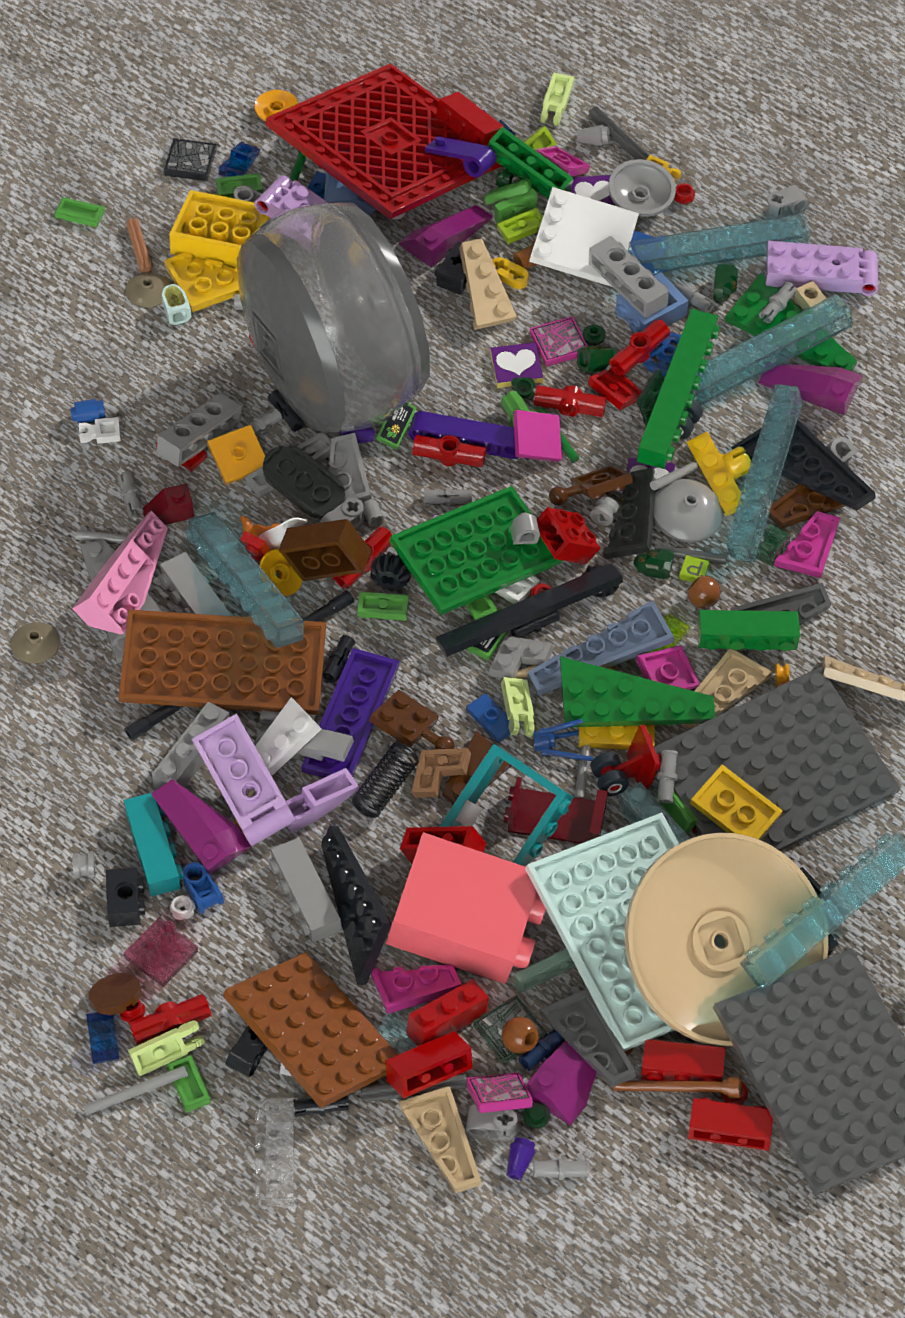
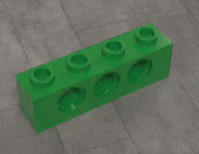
M501 127L489 141L488 147L492 148L496 153V162L508 169L519 179H530L532 188L548 200L553 187L567 192L571 190L573 177L504 127Z

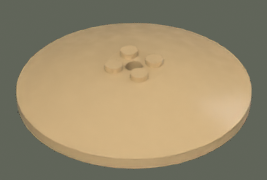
M713 833L694 837L677 844L658 857L639 880L629 903L625 923V948L635 984L644 1000L661 1020L682 1035L695 1041L715 1046L734 1047L713 1009L714 1004L826 959L828 956V932L824 912L814 888L791 859L778 849L759 839L735 833ZM717 934L725 939V945L722 949L716 947L714 943V938Z

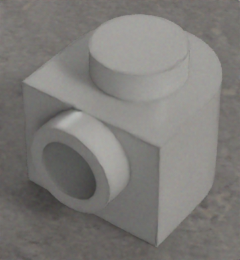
M838 437L826 446L846 465L854 461L851 456L858 452L850 440L844 437Z
M521 513L513 520L510 527L513 544H537L540 532L536 517L529 513Z

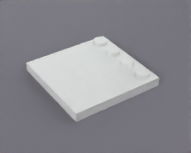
M553 187L529 262L611 286L589 264V248L612 236L617 242L622 243L625 250L628 251L639 213Z

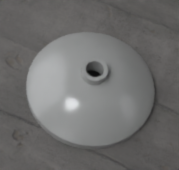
M643 159L630 160L620 164L612 172L608 184L609 194L613 202L620 208L639 213L638 216L641 217L658 215L667 210L672 204L676 192L675 182L671 174L661 165Z
M678 479L659 488L655 493L653 519L658 528L670 538L685 543H696L708 539L718 530L723 518V509L716 494L706 485L695 480Z

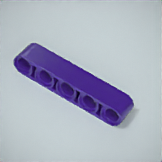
M425 411L414 413L408 432L409 438L413 441L417 434L439 439L450 435L458 438L461 443L486 447V454L509 459L519 458L515 455L513 427Z

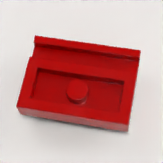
M612 367L608 371L603 370L589 377L588 380L590 387L601 396L607 397V400L620 411L635 404L638 399L641 401L645 394L643 390L624 375L619 376L614 373Z

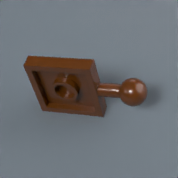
M611 464L570 479L571 487L565 489L562 487L552 488L549 492V500L553 505L560 506L567 501V498L580 493L591 499L604 496L605 492L625 489L626 485L633 483L631 473Z
M400 690L395 692L371 714L369 720L371 723L409 747L413 746L423 737L435 745V750L455 748L452 738L448 736L440 737L430 730L437 723L439 716Z

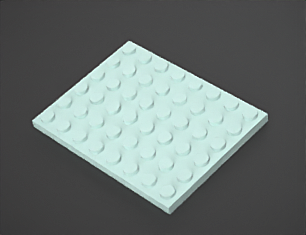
M663 813L656 814L528 864L525 868L603 1019L616 1036L624 1051L641 1045L648 1039L653 1040L674 1031L673 1028L658 1017L642 997L632 977L625 948L626 915L631 897L639 880L658 857L679 844ZM719 934L714 938L716 947L722 949L725 945V939Z

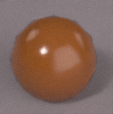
M700 575L687 589L689 601L700 609L713 607L717 604L721 595L718 582L714 578Z
M520 1016L509 1019L503 1026L501 1034L504 1046L511 1052L519 1054L531 1051L536 1046L539 1037L535 1023L529 1018Z

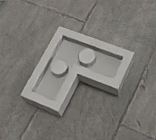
M505 636L490 667V676L515 678L522 663L536 666L549 660L552 654V643Z

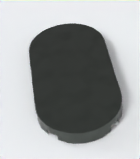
M290 445L289 447L279 446L273 448L265 456L263 461L265 480L307 515L322 519L325 514L334 510L345 501L346 495L343 483L302 449Z

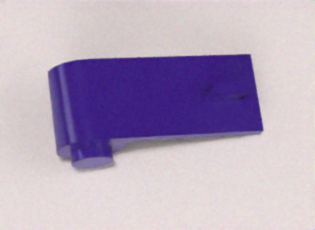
M439 136L435 137V140L425 147V152L463 159L464 168L472 177L481 176L495 164L497 159L494 150L486 145Z

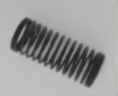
M393 743L352 797V803L355 808L367 817H379L381 811L384 810V807L387 806V803L390 802V799L399 790V786H402V782H405V778H408L409 774L419 763L416 752L403 743ZM394 747H398L407 751L409 754L413 756L416 763H414L412 759L405 753L398 750H394ZM396 752L405 756L410 762L405 761ZM391 761H394L397 765L402 767L405 770V772L401 771L398 767L393 765ZM387 764L392 766L398 772H400L402 776L398 775L395 771L390 769L387 766ZM384 769L389 770L392 774L397 776L399 780L395 779L392 775L388 774ZM381 773L386 774L390 779L394 780L396 784L390 782ZM378 777H380V778H382L383 780H385V781H386L387 783H389L393 788L388 787V786H387L385 783H383ZM375 781H377V782H379L380 784H382V785H383L385 788H387L390 792H387V791H385L382 787L378 786ZM373 786H376L378 789L384 792L386 796L382 795L380 792L375 790ZM369 789L372 790V791H374V792H375L376 794H378L379 796H381V797L383 798V800H380V799L377 798L375 795H373V794L369 791ZM366 794L371 795V796H372L374 799H376L381 805L377 804L373 799H371V798H370L369 796H367ZM357 797H360L364 804L367 805L369 808L377 811V814L372 813L365 807H363L357 799Z

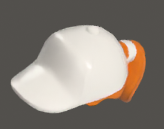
M240 516L243 533L246 531L266 541L271 550L280 548L287 528L302 526L307 523L306 519L291 518L282 524L274 523L267 527L257 524L253 525L247 517Z

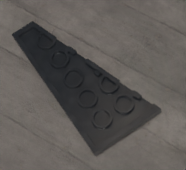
M789 411L731 447L732 450L737 447H743L751 462L856 511L876 499L875 492Z
M329 826L326 835L322 839L321 847L357 985H365L368 983L392 922L339 826Z

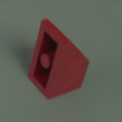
M187 483L162 489L142 508L144 517L152 511L165 525L194 518L193 501Z

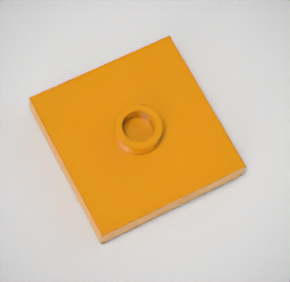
M251 425L207 441L208 448L225 485L241 480L263 467L265 455Z

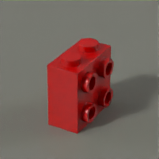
M547 507L537 518L540 536L554 559L585 565L601 549L596 542L595 535L585 525V519L577 512L573 513Z

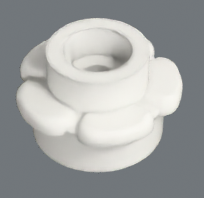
M181 895L172 901L170 912L173 913L172 916L175 919H189L194 915L195 904L189 897Z

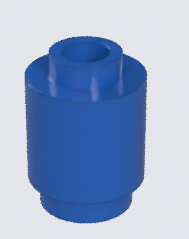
M96 398L74 402V407L70 408L72 421H77L78 425L79 423H95V419L106 418L103 401H97Z

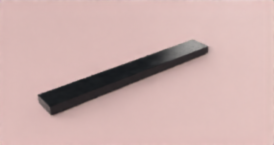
M610 563L435 637L437 645L445 656L448 657L621 584L623 577L615 566Z

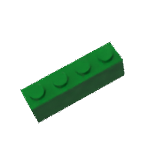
M700 610L697 621L698 648H707L709 650H797L800 639L798 612Z

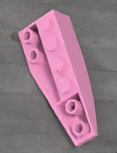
M152 511L143 518L117 548L72 608L88 626L121 635L127 627L128 609L140 610L145 603L168 530L167 526Z

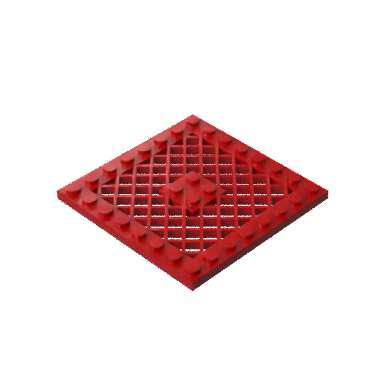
M391 63L266 117L265 125L390 220L478 178L472 177L466 172L463 159L425 152V147L438 136L467 141L436 118L440 99ZM495 162V164L481 176L501 167V165Z

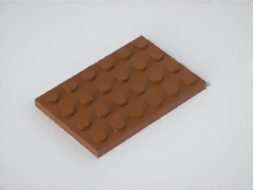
M307 952L235 984L224 991L223 997L320 1108L386 1076L385 1060L399 1055Z

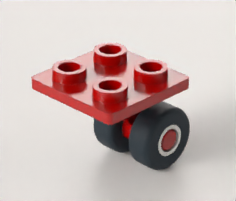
M639 725L626 754L628 761L621 763L619 756L613 752L602 753L592 760L590 767L593 775L599 778L597 782L599 790L608 791L607 797L623 793L629 786L628 778H635L641 794H647L650 785L653 783L656 772L660 768L661 760L659 754H656L652 736L648 734L645 725Z

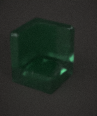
M770 524L765 529L764 541L754 552V557L774 567L776 558L787 549L791 535Z

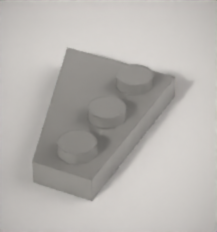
M355 433L332 438L329 471L343 483L346 495L345 500L349 498H358L361 501L372 499Z

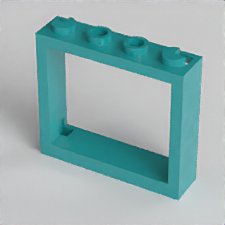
M493 744L439 827L462 825L456 821V818L466 800L474 804L477 803L505 760L556 795L513 861V863L526 867L533 858H537L541 854L544 847L542 844L548 836H552L558 827L557 822L560 817L569 811L568 807L573 796L501 747Z

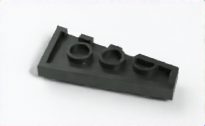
M654 468L631 472L633 483L626 485L622 496L624 501L621 508L617 510L614 529L611 528L608 536L610 539L608 547H605L602 553L605 559L651 552L655 490L651 489L650 483L656 480Z

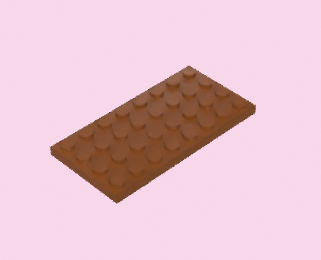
M128 609L119 702L201 708L207 702H210L221 709L281 712L292 697L307 714L319 715L326 622Z

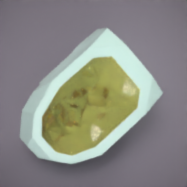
M175 284L166 286L162 292V303L169 324L177 325L188 322L191 318V309L185 291Z

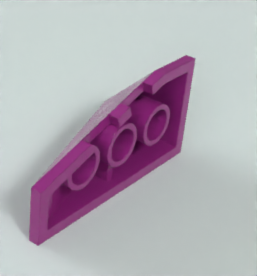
M474 205L412 231L399 242V246L432 268L445 258L448 249L453 248L457 241L462 243L488 223L493 216L479 206Z

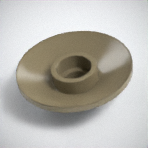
M140 273L131 278L127 283L125 289L126 296L132 304L138 307H156L162 304L163 289L170 285V282L158 273Z
M41 622L23 625L13 634L11 639L13 654L19 660L32 664L49 660L57 653L60 646L58 632L52 626Z

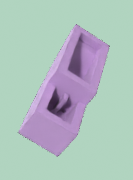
M347 768L303 787L302 794L286 801L297 820L287 826L291 833L322 818L359 789L358 784Z

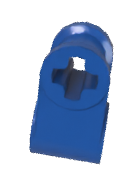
M192 862L185 866L183 869L184 887L199 914L205 913V909L224 903L220 889L213 882L201 863ZM200 877L198 880H191L190 878Z

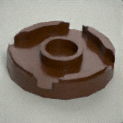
M129 973L108 975L96 982L89 991V1001L92 1008L103 1015L122 1013L127 1010L126 1007L130 1004L134 1006L142 996L140 982Z

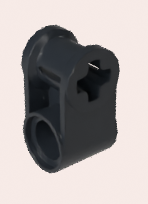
M249 1025L245 1028L238 1042L230 1050L225 1063L227 1067L247 1077H251L254 1074L260 1060L268 1049Z

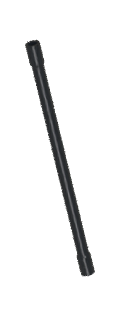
M346 590L329 600L321 608L301 619V621L321 622L354 603V598ZM163 705L149 715L125 727V733L133 741L185 706Z

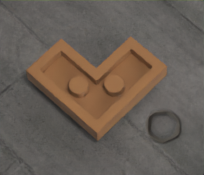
M468 748L421 750L411 791L415 798L438 797L443 776L466 775L471 757Z

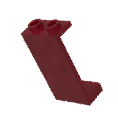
M517 777L515 786H510L508 801H512L511 807H506L504 822L508 823V832L530 836L556 795L554 793L523 789L522 777ZM597 790L596 800L573 797L568 807L569 811L560 817L557 822L558 827L556 831L547 838L582 844L600 837L608 791Z

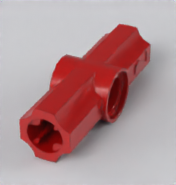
M661 319L655 320L642 332L634 333L630 337V343L609 360V365L614 373L619 376L625 375L638 363L646 362L650 358V352L670 336V329L667 327V324Z
M538 385L534 397L535 406L558 409L560 414L571 417L576 416L578 413L603 417L607 397L582 393L580 388L570 385L565 386L563 389Z
M417 434L414 439L412 454L437 459L445 466H455L459 463L482 468L486 457V447L461 443L458 438L450 435L439 439Z
M384 526L378 527L365 540V543L371 549V553L364 572L332 577L337 585L343 589H349L364 573L371 571V564L375 557H378L380 553H385L392 546L389 542L392 535L390 530Z
M201 994L177 1004L175 1002L163 1003L155 1009L154 1013L128 1023L135 1043L139 1045L175 1028L178 1029L181 1025L190 1021L198 1022L209 1018L212 1014L206 997Z

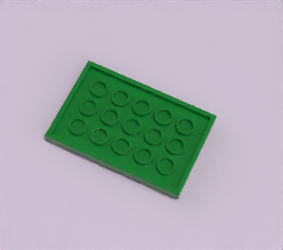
M512 486L391 535L389 540L440 616L555 567L563 561L554 559L541 536L537 544H513L510 530L513 520L521 513H532Z

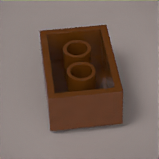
M342 519L287 528L279 552L301 580L309 581L363 573L371 549L350 521Z

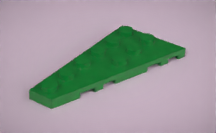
M762 273L758 275L725 317V322L814 366L838 367L851 372L856 367L857 360L790 299L787 302V307L783 311H779L771 323H765L763 320L766 315L761 319L759 313L763 311L768 305L771 296L777 294L779 289L774 286H766V277Z
M560 656L564 723L577 719L583 720V723L573 727L702 724L716 717L714 696Z

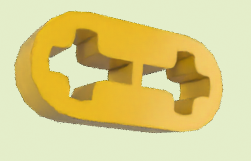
M497 257L492 259L502 283L515 289H522L528 285L529 273L525 268L506 258Z

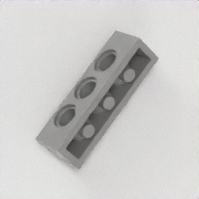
M609 236L589 248V264L644 318L647 319L668 306L669 291L667 287L660 283L650 270H646L635 256H632L625 250L622 243Z
M222 393L208 399L205 404L194 409L189 415L178 420L173 426L163 430L158 435L157 454L179 467L208 447V440L224 435L240 423L242 406Z

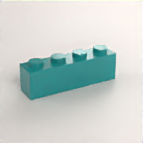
M151 793L125 799V813L150 897L181 889L180 879H183L181 865H175L174 858H177L174 843H169L167 839L171 834L167 821L162 822L163 810Z

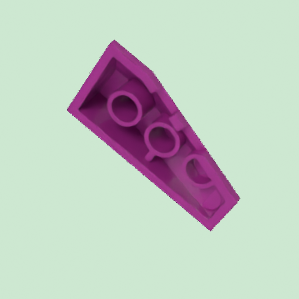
M767 363L758 384L845 416L863 376L838 367Z
M173 779L151 793L210 876L252 847L236 824Z
M565 1041L528 1081L527 1089L532 1097V1102L544 1104L552 1115L571 1126L587 1105L597 1072Z

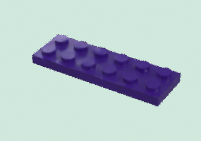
M352 648L319 726L324 730L353 736L354 742L344 762L325 756L322 761L305 757L301 766L302 772L325 778L347 768L351 776H354L375 726L369 721L371 714L385 702L399 669L398 660Z

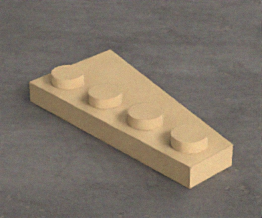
M482 238L463 242L459 249L463 271L467 278L466 288L470 294L471 303L469 305L474 317V330L514 321L517 317Z
M824 655L821 663L824 677L905 702V682L901 684L895 682L890 677L877 675Z
M450 1086L399 1101L400 1109L454 1192L458 1193L481 1186V1179Z

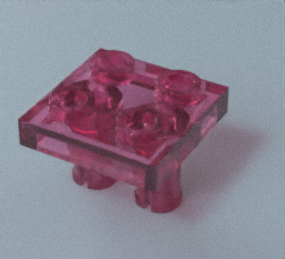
M158 918L123 954L124 959L164 987L198 953V946L177 932L174 922L162 921Z

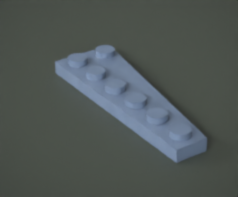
M652 600L627 614V618L622 621L611 623L601 633L597 635L594 633L587 637V641L578 646L573 645L561 654L528 671V678L539 696L562 687L560 656L603 668H610L638 655L673 643L674 636Z

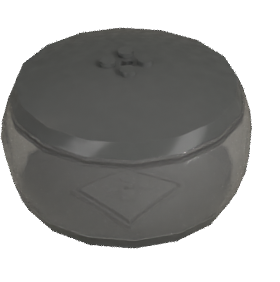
M339 202L302 205L284 210L270 218L241 245L237 257L240 300L249 334L271 381L290 408L312 430L343 432L379 425L395 416L420 393L430 376V350L422 315L410 282L388 240L369 215L354 203Z

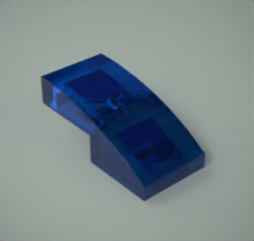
M240 142L231 149L230 158L219 166L218 174L224 177L245 175L258 157L260 148Z
M98 1012L86 1014L93 1064L120 1060L114 1016L103 1015Z

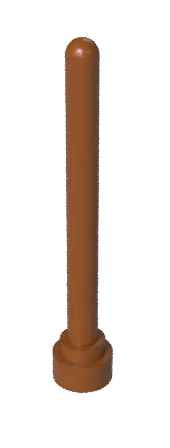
M729 1076L723 1082L628 1080L612 1089L615 1091L723 1092V1095H728L729 1098H741V1077Z

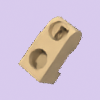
M814 281L796 288L797 292L794 294L793 302L798 307H801L814 322L820 326L833 320V309Z

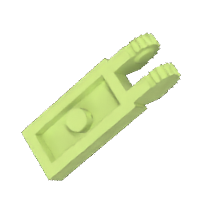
M553 73L543 102L540 123H546L549 111L556 112L553 118V125L559 126L562 113L565 112L574 85V76Z
M503 677L501 688L507 719L509 720L510 734L517 735L520 729L519 721H523L525 736L532 737L534 733V711L528 681Z
M190 1021L181 1025L178 1029L175 1028L129 1049V1055L139 1077L177 1060L203 1045L205 1040L202 1035L193 1036L186 1039L185 1042L182 1039L199 1030L198 1022Z

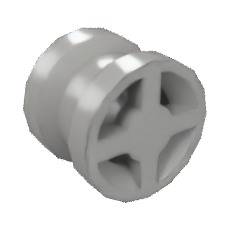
M602 496L596 501V507L591 510L590 517L597 524L609 526L614 520L613 516L616 515L619 505L614 499Z
M88 852L87 855L73 853L74 879H80L82 876L95 878L94 852Z

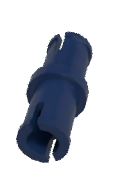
M553 1029L544 1038H538L536 1046L519 1057V1063L525 1070L531 1071L541 1060L549 1058L553 1054V1050L566 1040Z

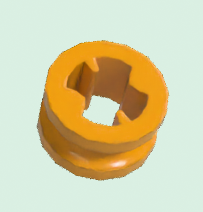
M776 663L775 685L778 686L780 682H789V664L787 663L784 666Z

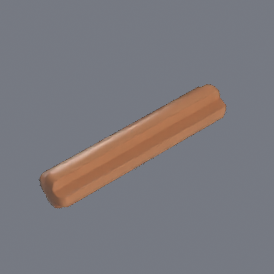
M136 218L128 219L126 222L139 270L141 273L150 272L152 270L151 262L139 221Z

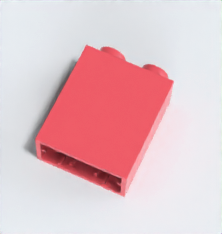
M423 833L386 944L506 984L513 966L520 969L527 968L536 940L524 937L523 933L527 922L540 926L546 908L532 884L525 866Z

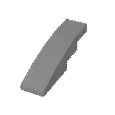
M270 725L262 726L254 742L255 746ZM321 729L292 758L300 760L302 756L322 761L325 756L344 762L354 742L353 736Z

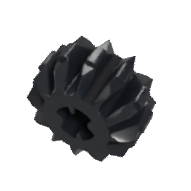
M390 551L387 555L380 553L372 561L370 578L375 580V585H381L383 590L388 588L391 592L395 589L401 591L409 583L411 572L398 554L393 555Z

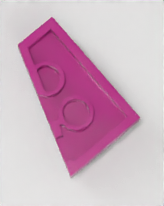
M817 511L801 529V533L797 538L788 544L785 552L776 558L774 566L821 578L840 523V517Z
M453 965L421 966L418 970H404L403 967H394L393 971L380 972L379 968H374L371 973L372 980L387 1014L437 999L462 985Z

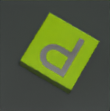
M686 555L679 579L694 582L700 575L706 576L710 561Z

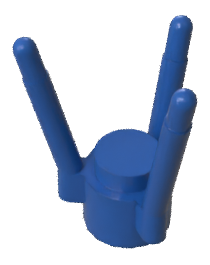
M582 719L550 728L539 729V731L534 732L535 751H542V756L551 755L585 761L593 760L591 756L551 750L552 747H556L555 739L579 735L578 730L555 734L554 732L583 723Z

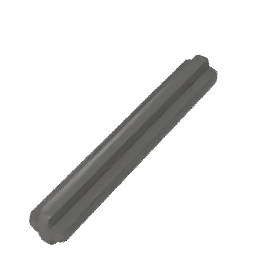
M594 106L589 110V117L597 125L603 124L604 127H609L610 137L634 159L646 160L650 156L601 109Z
M459 1074L410 1096L422 1095L450 1086L451 1091L466 1089V1075ZM389 1083L369 1085L361 1088V1097L364 1102L402 1097Z

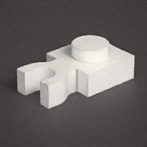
M118 417L95 419V424L93 425L79 423L80 443H87L93 439H97V444L121 441Z

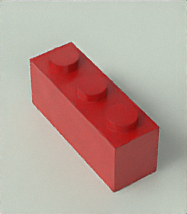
M459 91L439 100L436 118L467 142L488 146L493 136L501 127H504Z
M473 826L407 827L400 850L413 864L423 833L483 853L487 843Z
M472 979L410 1013L406 1033L417 1046H420L453 1031L457 1032L486 1015L489 997Z
M455 1031L385 1060L387 1082L402 1098H406L473 1069L472 1049Z
M648 1039L644 1044L641 1079L647 1081L722 1082L725 1047Z
M705 1097L700 1099L693 1098L688 1139L769 1151L773 1118L764 1106L751 1107L732 1101L724 1103Z

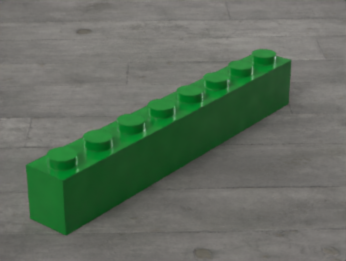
M691 308L640 442L637 462L665 469L667 461H672L675 453L673 445L674 443H679L682 433L680 426H685L689 412H686L687 407L692 408L695 398L693 391H698L701 383L699 375L700 373H705L708 363L706 356H711L714 348L712 340H717L720 332V326L717 325L718 315Z

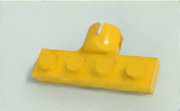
M708 431L687 441L689 449L712 491L716 494L725 515H732L747 507V502L736 484L738 478L753 470L751 460L748 454L745 453L746 450L743 447H737L725 454H721L717 450Z

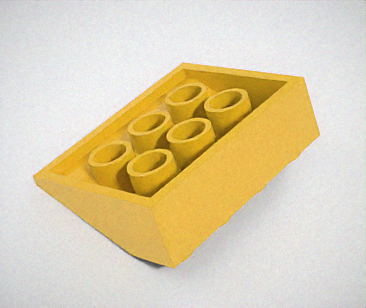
M190 190L169 233L170 254L189 253L193 254L194 258L205 261L208 258L223 262L226 266L236 267L237 257L245 240L253 234H263L269 239L274 220L258 212L254 202Z

